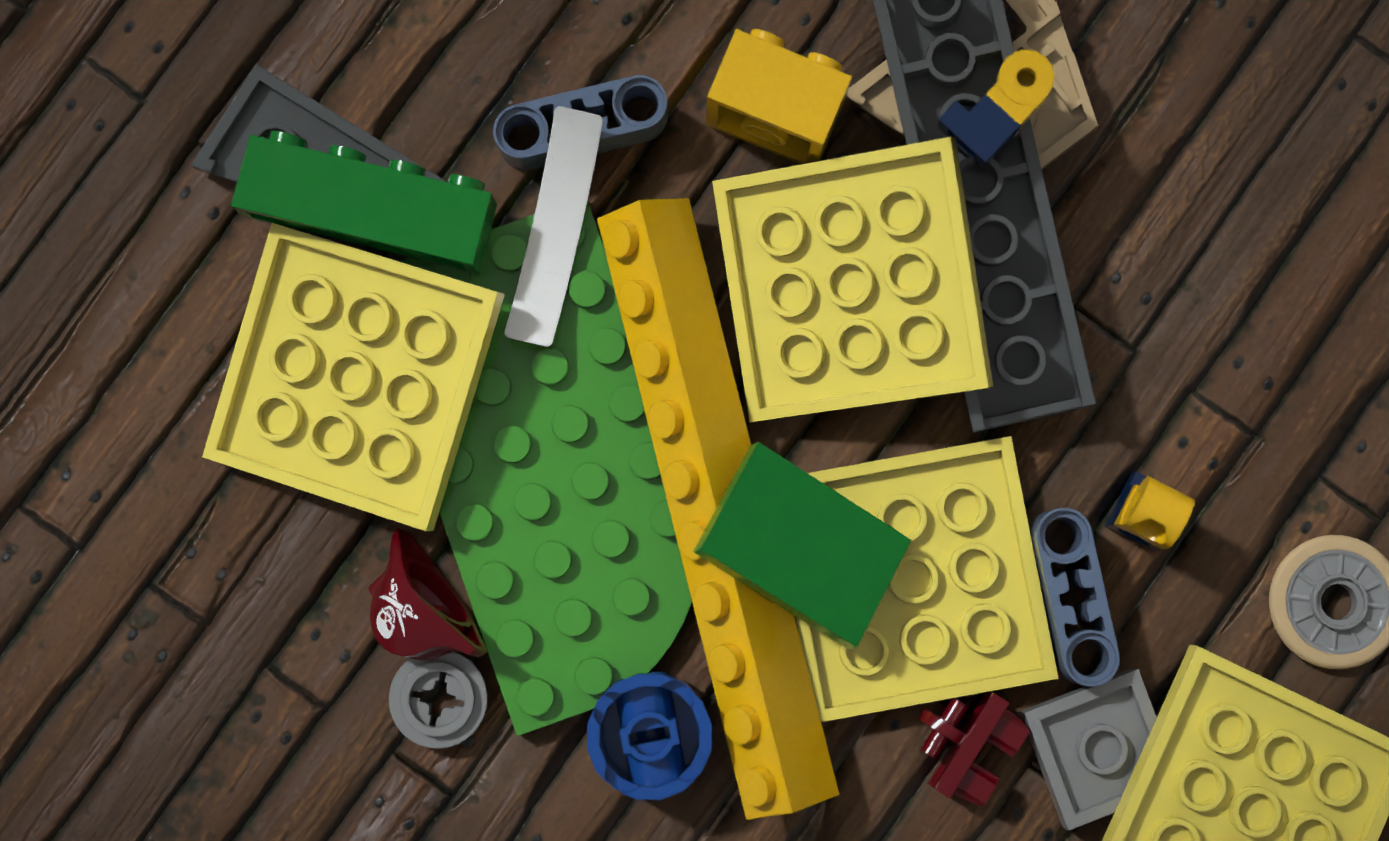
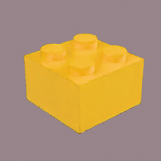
M735 29L707 95L706 125L799 164L820 161L844 105L852 76L843 73V66L826 55L810 52L808 57H804L785 49L786 43L770 32L752 29L751 33L748 34Z

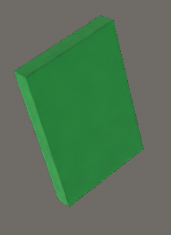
M757 442L748 449L693 552L844 647L852 649L858 647L911 539L760 442Z

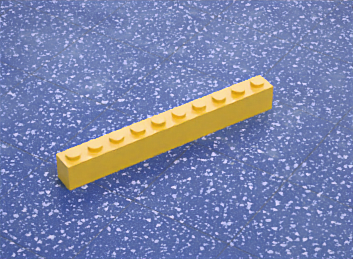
M689 198L638 200L597 218L745 817L748 820L794 813L839 795L795 616L693 552L750 448L751 442Z

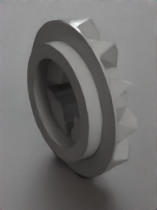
M456 652L427 661L410 658L395 674L389 691V709L397 728L409 740L427 748H447L463 742L477 730L488 708L486 681L471 660ZM445 672L447 693L456 696L457 700L464 701V706L457 704L454 707L443 708L441 716L437 717L436 725H433L434 715L431 714V703L422 701V697L413 696L414 691L423 692L424 690L435 689L437 682L442 678V673Z

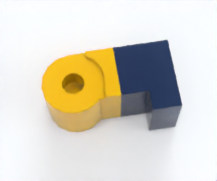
M1025 49L1014 52L1005 59L1000 67L996 84L970 112L956 100L939 118L937 127L948 137L956 138V144L978 165L984 168L1047 99L1054 84L1055 75L1052 64L1046 56L1034 50Z
M1136 471L1131 473L1105 527L1151 551L1167 549L1173 546L1182 533L1194 508L1195 500L1150 476L1146 477Z

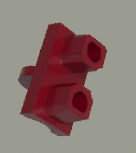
M984 692L961 730H958L956 727L968 707L955 698L951 699L940 718L924 709L918 719L933 730L920 750L937 759L948 739L953 741L927 784L949 799L954 793L961 799L983 807L996 788L999 778L973 762L987 741L1007 755L1014 757L1029 735L1030 729L1015 714L1006 709L1009 702L993 692Z

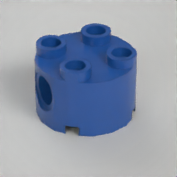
M665 672L638 673L618 680L598 699L587 723V750L596 772L614 789L636 800H662L684 791L702 772L712 750V723L703 699L685 680Z

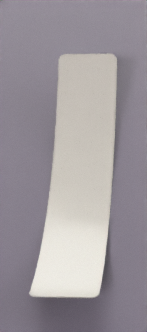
M562 106L555 108L533 224L513 304L504 331L507 338L545 347L550 346L553 342L589 196L603 119L600 115Z

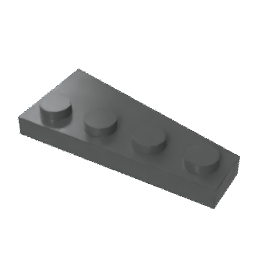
M257 64L191 164L198 171L237 183L250 134L269 139L271 131H281L305 139L307 141L306 148L329 153L331 145H338L366 154V163L388 168L390 160H401L420 166ZM426 169L424 177L445 181Z

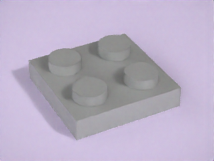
M1134 668L1114 675L1111 680L1100 686H1084L1019 711L1023 723L1030 729L1028 737L1061 825L1066 830L1074 829L1115 813L1157 717L1139 669Z

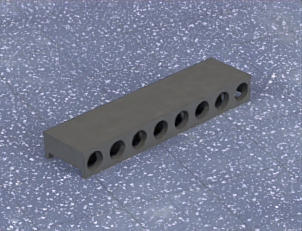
M873 0L906 145L947 138L948 136L937 127L939 118L956 100L970 112L996 84L1000 67L1005 59L1014 53L1003 1ZM1030 119L984 168L978 165L957 145L993 387L964 391L973 433L1093 406V404H1096Z

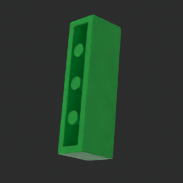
M271 131L269 139L250 134L231 207L244 218L268 224L275 223L301 232L480 274L497 208V203L492 193L484 191L486 185L484 182L458 174H450L448 182L424 177L425 168L401 160H390L388 168L366 163V154L338 145H331L329 153L306 148L307 141L286 132Z

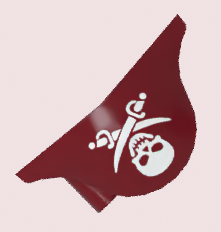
M397 528L391 537L386 570L368 587L373 596L370 605V622L376 640L385 650L392 654L420 661L433 660L457 651L476 657L484 655L488 651L478 629L451 584L410 532Z

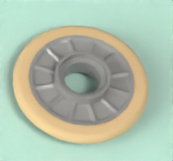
M1344 535L1316 537L1294 548L1278 566L1269 592L1271 619L1283 643L1304 661L1327 669L1354 668L1366 664L1379 656L1389 646V561L1382 553L1368 543ZM1334 584L1344 587L1350 594L1352 601L1348 614L1338 620L1328 617L1321 606L1323 592Z

